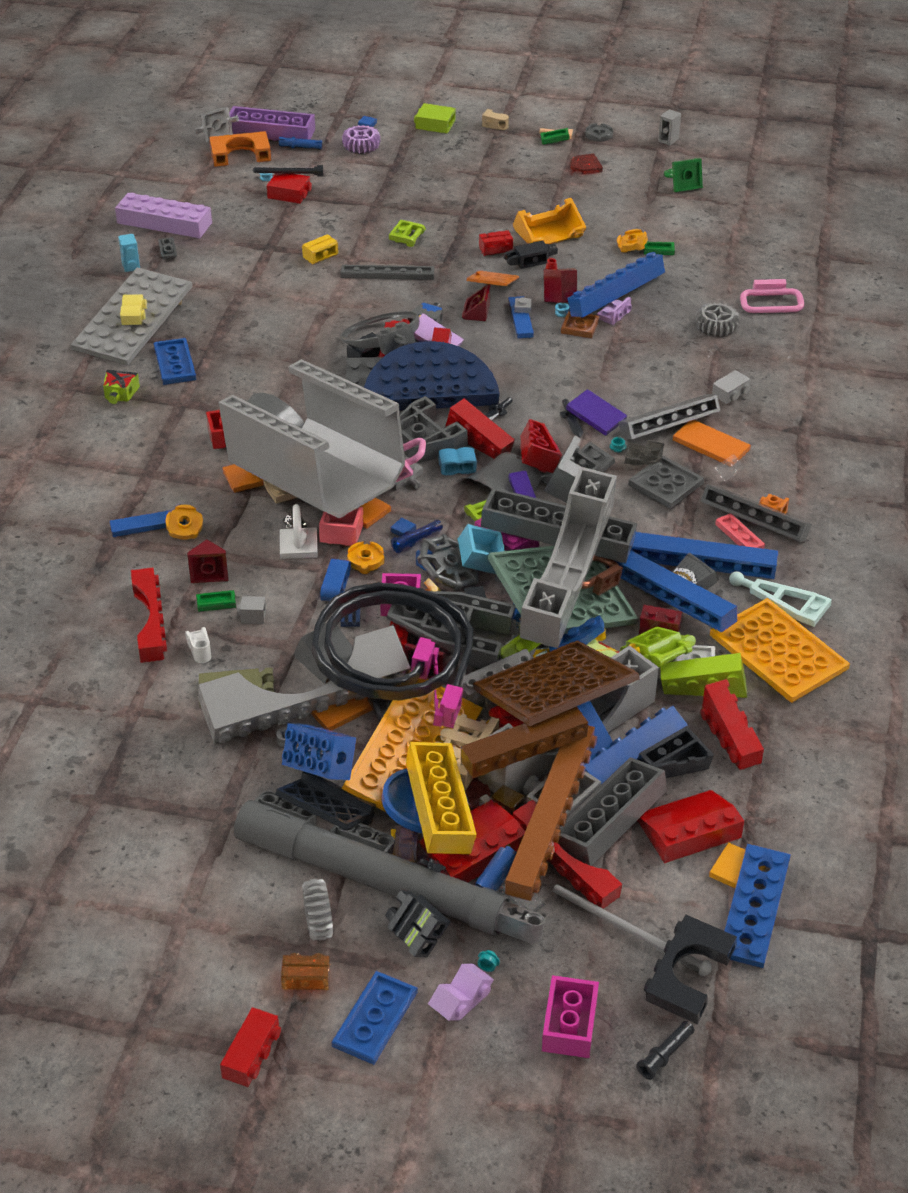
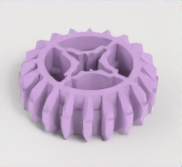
M364 125L352 126V128L349 127L343 133L342 143L345 149L350 152H358L359 154L370 153V151H375L380 145V135L374 127Z

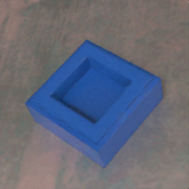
M367 116L362 117L358 121L359 126L373 127L377 123L376 118Z
M400 518L390 528L392 533L406 539L416 530V524Z

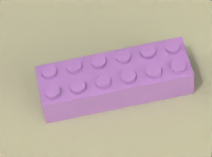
M127 193L115 207L118 224L201 238L212 224L210 207L190 204L188 202H178L176 200H166L160 197L155 198L148 195Z

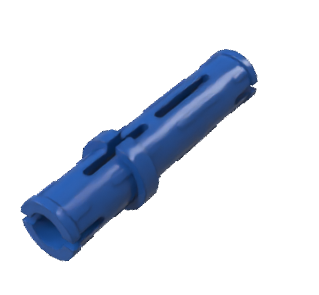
M279 137V146L322 149V140Z

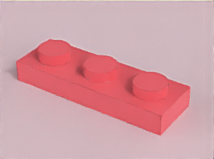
M731 513L716 519L715 525L737 545L765 548V543Z

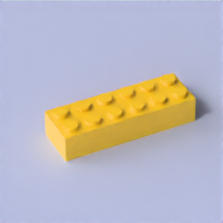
M410 742L405 762L427 853L471 854L476 831L452 743Z

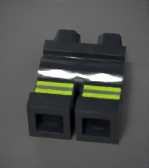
M401 890L397 895V900L402 905L399 909L397 907L389 908L385 914V917L390 922L387 927L394 931L399 939L404 941L410 948L409 952L414 957H428L437 944V939L441 938L450 921L426 901L422 895L413 894L409 890ZM441 924L440 928L435 930L437 925Z

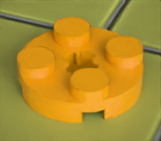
M641 229L628 230L625 232V235L622 237L619 235L617 238L618 248L623 253L631 250L640 251L645 248L644 245L648 241L647 233L645 231L643 233Z
M178 505L174 510L169 511L166 516V528L169 535L173 538L182 540L195 539L202 530V514L191 505ZM183 519H186L189 523L182 525L179 522H183Z
M364 541L357 542L349 547L347 560L351 561L353 569L358 570L361 574H368L384 564V550L375 542H370V544H364Z

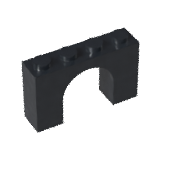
M685 914L683 920L677 922L674 929L675 936L672 940L669 939L664 948L665 955L663 959H658L654 967L655 974L652 979L648 978L644 991L646 992L647 1002L698 1025L708 1005V995L681 983L673 972L674 966L681 958L692 954L706 956L727 966L736 949L737 936Z

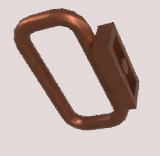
M594 555L592 561L601 562L610 568L584 581L581 589L594 586L593 593L597 595L603 594L619 584L623 567L619 566L614 560Z

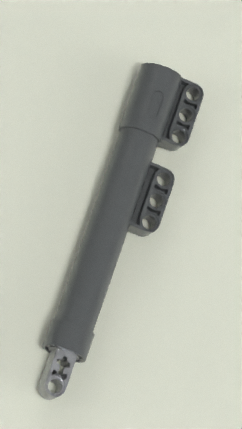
M265 791L255 800H248L241 807L234 825V836L236 839L291 860L306 862L397 897L401 890H409L413 894L422 895L441 914L469 924L470 928L491 936H497L499 932H502L528 943H538L542 939L545 919L541 914L510 903V896L488 887L481 888L393 855L395 839L390 834L360 823L347 830L336 825L330 831L316 826V815L276 796V792Z

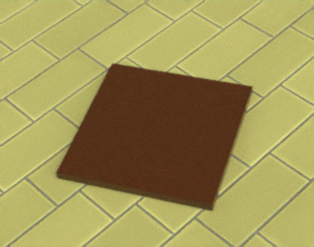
M576 640L474 682L473 687L476 692L531 726L640 680L639 673Z

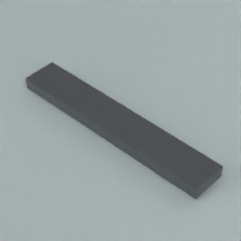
M341 266V278L434 280L435 266Z

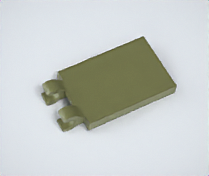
M259 668L199 673V684L239 672L252 684L274 692L273 668H265L262 672H259Z

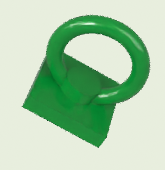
M702 158L672 162V168L664 171L665 177L673 178L674 192L703 188Z

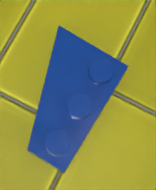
M601 616L590 618L584 624L571 628L568 633L563 634L559 647L576 640L587 645L605 631L604 621ZM549 646V651L557 649L555 647Z

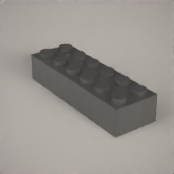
M630 757L567 817L565 826H561L559 829L561 830L558 844L573 858L592 866L667 791L665 771Z

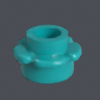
M615 437L611 440L609 447L614 452L620 453L627 448V445L623 438Z
M487 950L478 954V966L483 971L492 972L496 966H499L500 960L495 952Z

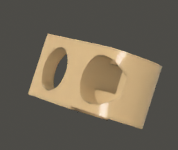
M487 109L482 115V127L496 130L508 129V115L494 113L490 109Z

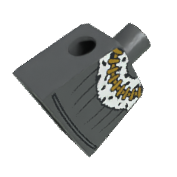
M690 552L673 571V573L706 590L717 583L715 571Z

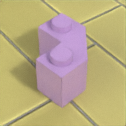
M462 964L451 984L438 985L428 1005L448 1021L460 1020L489 994L490 986L494 979L474 964Z

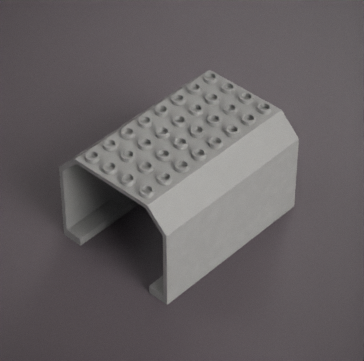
M302 359L288 366L289 373L302 378L307 419L302 428L234 395L218 402L229 462L337 518L344 517L349 512L393 488L405 465L399 403Z

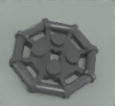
M446 534L430 539L424 538L421 541V550L417 560L425 568L433 582L442 583L451 587L454 591H459L461 588L476 586L479 583L478 576L480 570L472 569L471 572L468 570L469 568L462 566L458 541L447 537ZM428 549L433 552L432 555L427 554ZM430 563H432L435 566L437 571H435V569L432 567ZM464 576L466 578L465 580L460 581L459 577Z

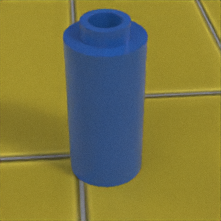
M509 846L505 848L500 847L475 885L498 891L508 876L517 852Z

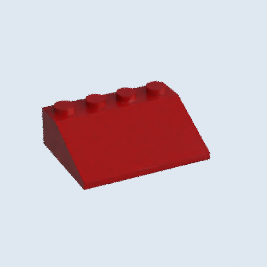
M713 790L649 809L637 820L664 863L742 838L744 820L735 806Z
M492 799L470 811L476 831L471 854L427 853L424 838L419 841V844L431 859L439 861V864L446 867L445 870L440 871L441 873L469 882L482 874L500 847L505 848L509 846L516 852L518 851L525 831L510 813L498 803L492 801Z

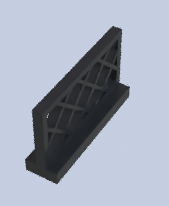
M304 771L302 772L301 779L276 789L275 793L276 796L344 830L361 822L366 825L371 824L376 808L375 803L358 798L343 790L341 786L323 777Z

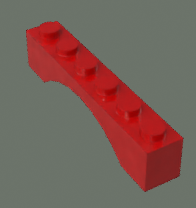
M154 567L131 570L134 597L140 600L150 612L146 625L137 635L140 662L164 660L167 644L166 640H162V638H166L164 626L161 627V625H164L163 613H159L163 611L162 602L158 600L161 599L160 587L156 588V586H160L159 576L154 574Z
M533 799L513 812V817L524 831L527 829L537 804ZM554 842L553 857L551 860L548 859L547 862H550L561 876H565L576 890L586 896L589 902L604 909L620 897L622 883L607 869L596 868L573 858L558 843Z

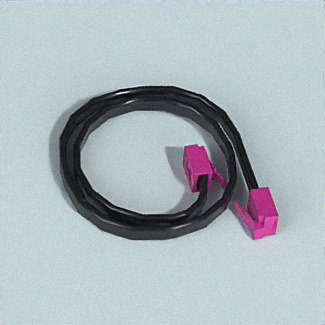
M376 582L353 586L334 596L321 611L314 626L311 652L319 671L336 686L364 697L400 701L425 696L434 691L435 714L433 725L454 728L462 703L463 688L461 684L472 656L473 628L464 611L446 597L408 585ZM380 604L410 606L431 614L447 627L454 641V653L443 671L438 674L437 659L439 648L435 647V642H431L432 639L420 637L412 657L410 673L393 679L376 678L353 669L338 656L331 641L332 631L343 617L360 608ZM326 621L324 649L332 665L324 659L319 647L320 634ZM457 621L466 636V650L454 684H447L440 708H438L439 699H437L435 689L448 681L457 668L460 659L461 632L455 623ZM433 664L436 676L423 683L415 684L419 678L427 679Z

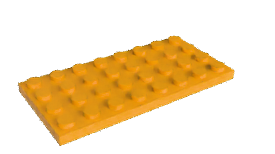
M419 678L415 684L423 683L429 679ZM442 686L435 689L437 699H439L438 708H440V703L446 689ZM434 691L425 696L400 701L393 700L354 765L350 780H346L343 784V790L358 798L375 803L377 808L385 811L382 804L384 784L392 774L407 768L405 760L410 742L444 743L445 741L441 740L440 737L441 730L445 728L453 729L446 726L439 727L433 725L435 714ZM462 697L458 715L465 714L467 718L476 720L482 707ZM462 730L459 731V732H462V733H465V734H469V732H466V731H462ZM452 744V746L461 749V746Z

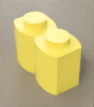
M143 294L123 295L120 311L122 325H142L143 320L146 318L144 309H147V300L144 299Z

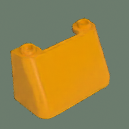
M568 198L564 200L565 204L561 207L556 205L555 210L531 216L530 212L526 213L525 210L518 211L513 228L527 244L543 241L545 244L550 245L572 238H580L585 232L586 225L573 199Z

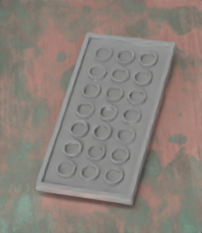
M137 267L72 342V350L129 365L193 287L192 282ZM143 294L144 299L147 300V309H144L146 318L143 320L142 325H122L120 311L123 295Z

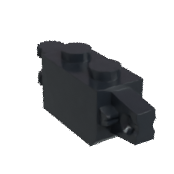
M543 241L514 246V250L504 253L503 258L510 266L518 265L520 269L547 264L549 256L558 254V248L555 244L549 245Z

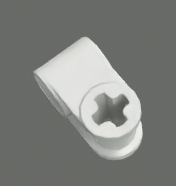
M202 627L201 630L194 632L185 631L189 649H191L194 660L198 663L208 662L212 657L206 628Z

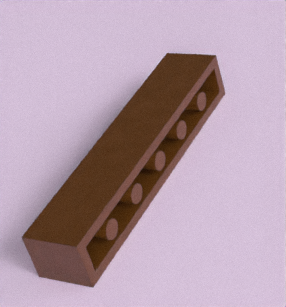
M576 706L529 726L524 723L461 746V762L471 778L482 776L587 737L588 721Z

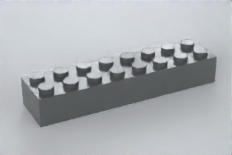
M492 488L482 509L481 527L555 545L566 505ZM609 516L595 556L626 563L635 540L638 523Z

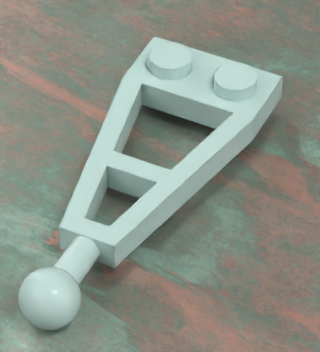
M738 571L731 573L729 581L733 586L743 585L750 588L751 594L761 600L768 598L792 618L813 627L831 606L832 599L814 592L761 579L753 582L744 578L743 574ZM764 590L775 592V594L771 595ZM787 595L807 600V602L799 611L781 601V598Z

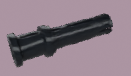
M683 1021L659 1047L651 1048L649 1055L644 1060L637 1062L636 1068L644 1078L648 1080L653 1079L656 1072L668 1064L669 1057L695 1032L691 1023L685 1027L688 1021Z

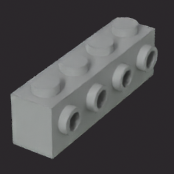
M524 649L464 676L461 684L463 688L462 697L476 705L485 702V697L474 690V682L533 658L527 649Z

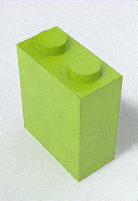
M424 103L419 108L417 115L414 116L416 129L448 134L456 121V108Z

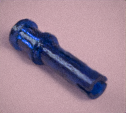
M436 519L413 532L406 531L402 536L392 538L391 546L396 553H401L403 549L415 546L417 541L441 531L443 525L436 527L441 521Z

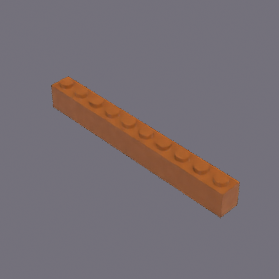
M588 725L587 737L565 744L559 748L506 878L505 894L532 901L534 893H539L541 887L540 878L546 875L548 863L546 862L553 857L554 842L558 843L561 835V830L559 829L561 826H565L567 820L566 811L572 808V796L578 793L579 778L583 779L586 769L584 765L585 763L589 764L592 753L590 750L596 746L597 736H594L595 727Z

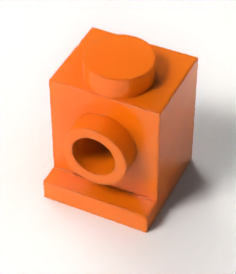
M768 494L767 497L762 496L759 503L786 514L789 498L782 499Z

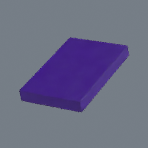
M588 389L566 405V410L605 436L619 426V421L627 419L626 414Z

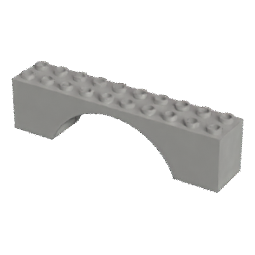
M579 467L568 495L562 525L549 563L540 579H533L523 603L520 638L555 648L559 647L612 511L617 476Z
M393 625L355 637L352 655L347 663L353 669L376 678L384 679L403 677L409 673L410 666ZM239 672L199 684L198 696L214 743H225L236 736L244 737L249 735L251 731L258 729L263 731L277 723L282 725L296 717L299 719L305 718L314 710H317L319 713L327 710L330 705L342 706L348 703L347 700L353 698L357 701L366 698L340 688L332 681L309 692L298 694L275 693L252 684Z
M630 645L611 658L638 672L640 680L590 700L608 733L655 702L659 667ZM508 723L491 735L513 728V726ZM560 747L476 778L493 793L502 785L519 793L532 775L540 779L550 772Z

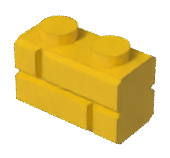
M328 234L302 245L303 258L311 264H315L337 255L338 242Z

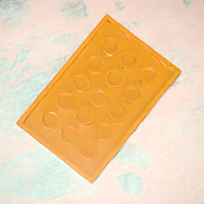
M768 598L737 614V622L722 633L714 628L710 629V636L730 653H741L742 663L791 703L847 671L850 667L848 661Z

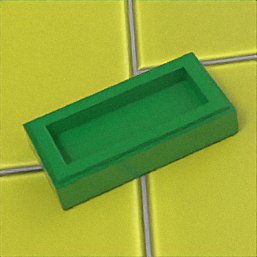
M568 128L540 133L542 145L570 139Z
M647 241L644 245V255L651 252L660 255H675L674 242Z
M234 590L196 594L198 612L236 608Z

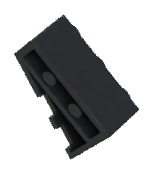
M685 726L640 752L637 760L664 770L666 778L709 769L714 754L688 726Z

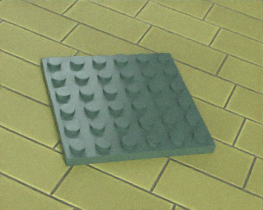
M555 546L489 553L487 559L520 614L533 579H540ZM592 561L584 581L607 570L604 564ZM594 586L587 589H581L564 634L568 633L571 628L578 627L588 619L599 615L604 621V628L637 624L638 617L618 586L611 588L601 595L593 593Z

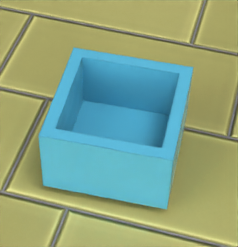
M467 524L458 538L462 566L496 574L487 558L489 553L505 551L501 532Z

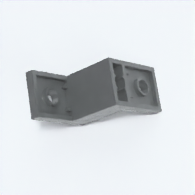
M574 436L544 490L567 503L570 489L580 465L573 462L575 459L573 456H576L580 449L578 444L581 439L577 436Z

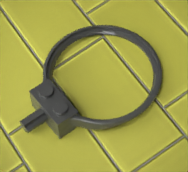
M398 311L377 315L349 326L340 334V339L346 344L359 348L380 347L381 352L387 355L399 347L416 343L414 332H416L420 324L419 315L411 311ZM399 317L413 319L409 324L399 322L395 324V327L382 328L380 332L375 334L376 337L356 340L346 339L353 331L374 322Z

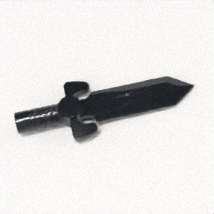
M508 397L500 404H491L488 408L489 412L485 416L492 421L499 414L500 416L506 415L507 410L505 408L513 402L512 398Z
M563 399L562 404L565 411L560 412V416L564 419L567 416L573 434L581 438L583 430L577 416L566 410L569 400Z
M425 855L419 856L420 862L428 865L427 868L435 872H440L446 868L439 864L437 860Z

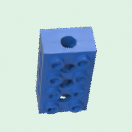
M288 723L285 732L282 765L327 779L350 780L356 737L312 725Z

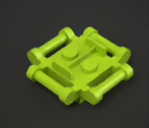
M655 627L625 641L626 645L620 647V651L634 643L636 648L639 646L640 652L644 657L653 662L657 667H661L682 654L692 652L696 639L692 635L684 636L680 635V632Z

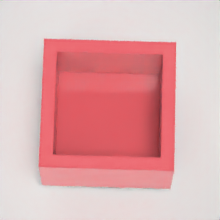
M359 507L341 518L323 512L319 522V542L352 546L357 543L363 527V507Z

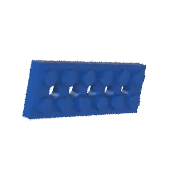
M747 844L724 930L737 936V946L730 960L764 968L791 854ZM766 866L770 871L763 872L758 867ZM762 884L765 886V889L759 890L754 885ZM755 901L760 903L761 906L755 908L749 903ZM753 920L756 922V925L749 926L745 921ZM748 938L752 941V943L746 945L743 944L740 941V939Z

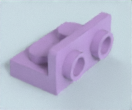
M627 297L624 301L614 300L597 313V316H600L599 320L614 325L631 311V298Z

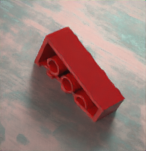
M725 679L705 685L702 709L700 710L701 717L710 726L712 734L717 736L721 747L729 754L731 762L735 763L739 770L761 764L764 748L753 727L748 728L745 712L739 711L736 703L738 699L735 693L730 694L728 690L730 686L728 680Z

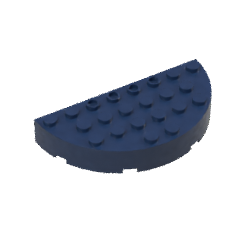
M437 341L411 343L391 351L373 367L364 388L399 403V411L405 410L411 403L424 396L436 404V409L451 408L462 399H466L473 406L499 404L500 396L499 387L493 373L480 358L462 347Z

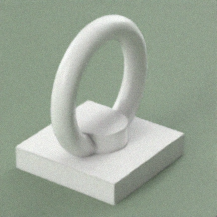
M295 504L293 506V529H280V559L317 558V528H302L301 509L298 504Z

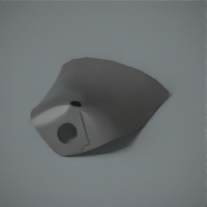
M504 452L485 467L466 478L479 481L491 489L497 488L513 492L508 478L509 473L526 470L533 491H535L541 481L543 472L535 467L523 464L522 457L511 452Z

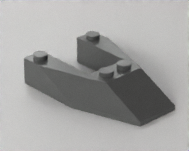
M430 591L446 597L464 611L471 626L509 635L514 620L515 605L462 592ZM391 605L387 619L418 639L420 637L432 639L431 642H435L436 648L453 656L454 641L446 626L431 614L413 607ZM455 621L457 627L461 632V648L459 660L462 661L463 655L466 650V636L464 635L459 623ZM473 636L472 656L468 665L481 669L499 661L502 643Z

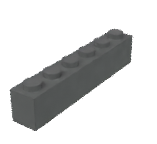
M705 394L619 421L621 436L623 439H634L719 412L720 406L717 394Z
M707 484L701 498V502L797 541H806L812 526L808 522L715 485Z

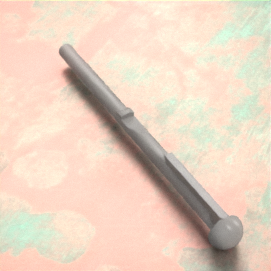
M556 884L554 886L553 892L610 922L616 928L623 929L656 947V950L665 954L666 942ZM687 955L678 961L697 971L699 976H707L712 970V965L707 959L702 962L691 955Z

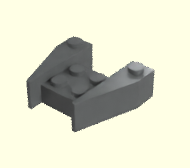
M426 396L411 403L400 414L403 444L416 438H423L426 441L425 454L416 463L438 458L439 450L452 448L457 450L468 447L467 430L458 422L443 429L435 423L437 420L436 404ZM419 445L408 449L407 457L414 456L418 452Z

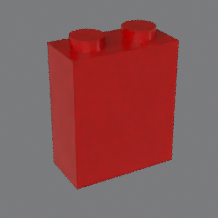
M274 174L266 185L268 199L301 204L312 189L310 176L299 174Z

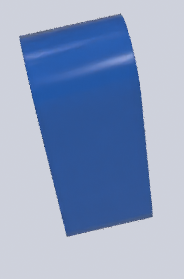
M330 560L321 587V601H330L334 596L345 591L351 571V561Z

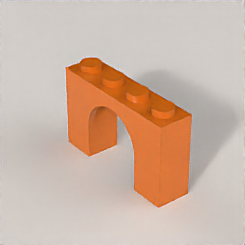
M266 131L209 137L214 167L229 165L228 154L240 149L252 151L256 156L257 162L271 161V149Z

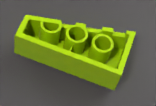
M741 653L667 662L660 667L664 694L703 696L705 685L727 679L730 684L728 687L730 694L735 693L736 697L747 698L746 678Z

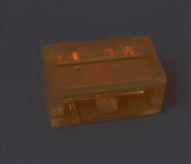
M299 953L283 955L281 970L283 990H329L330 956H325L321 953H316L312 956H303Z

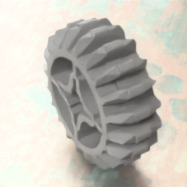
M714 302L713 304L702 305L696 314L698 330H702V333H708V335L727 336L736 331L739 325V313L736 309H733L732 306H727V304H721V302L719 304Z
M311 879L302 885L306 921L310 938L313 941H322L331 938L333 935L329 896L323 879Z

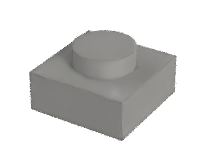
M524 297L515 298V312L531 313V299Z

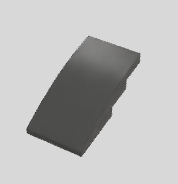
M592 442L587 443L578 451L576 456H573L575 457L574 463L600 472H605L615 463L614 457ZM543 472L541 481L547 485L553 473Z

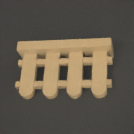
M465 714L458 715L454 728L442 729L440 737L441 740L445 741L444 743L463 746L488 737L499 730V719L491 717L488 724H486L485 720L479 722L467 718ZM459 731H466L472 733V735H468ZM453 746L463 787L466 790L473 778H471L464 765H462L461 749Z

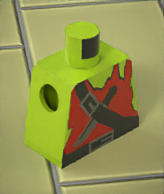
M107 370L103 384L105 399L111 404H116L118 401H129L140 387L138 373Z

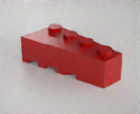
M462 399L450 408L445 427L458 422L467 430L468 445L493 459L501 453L512 451L515 439L466 399Z
M529 419L520 436L522 463L535 467L544 473H553L562 454L545 424Z

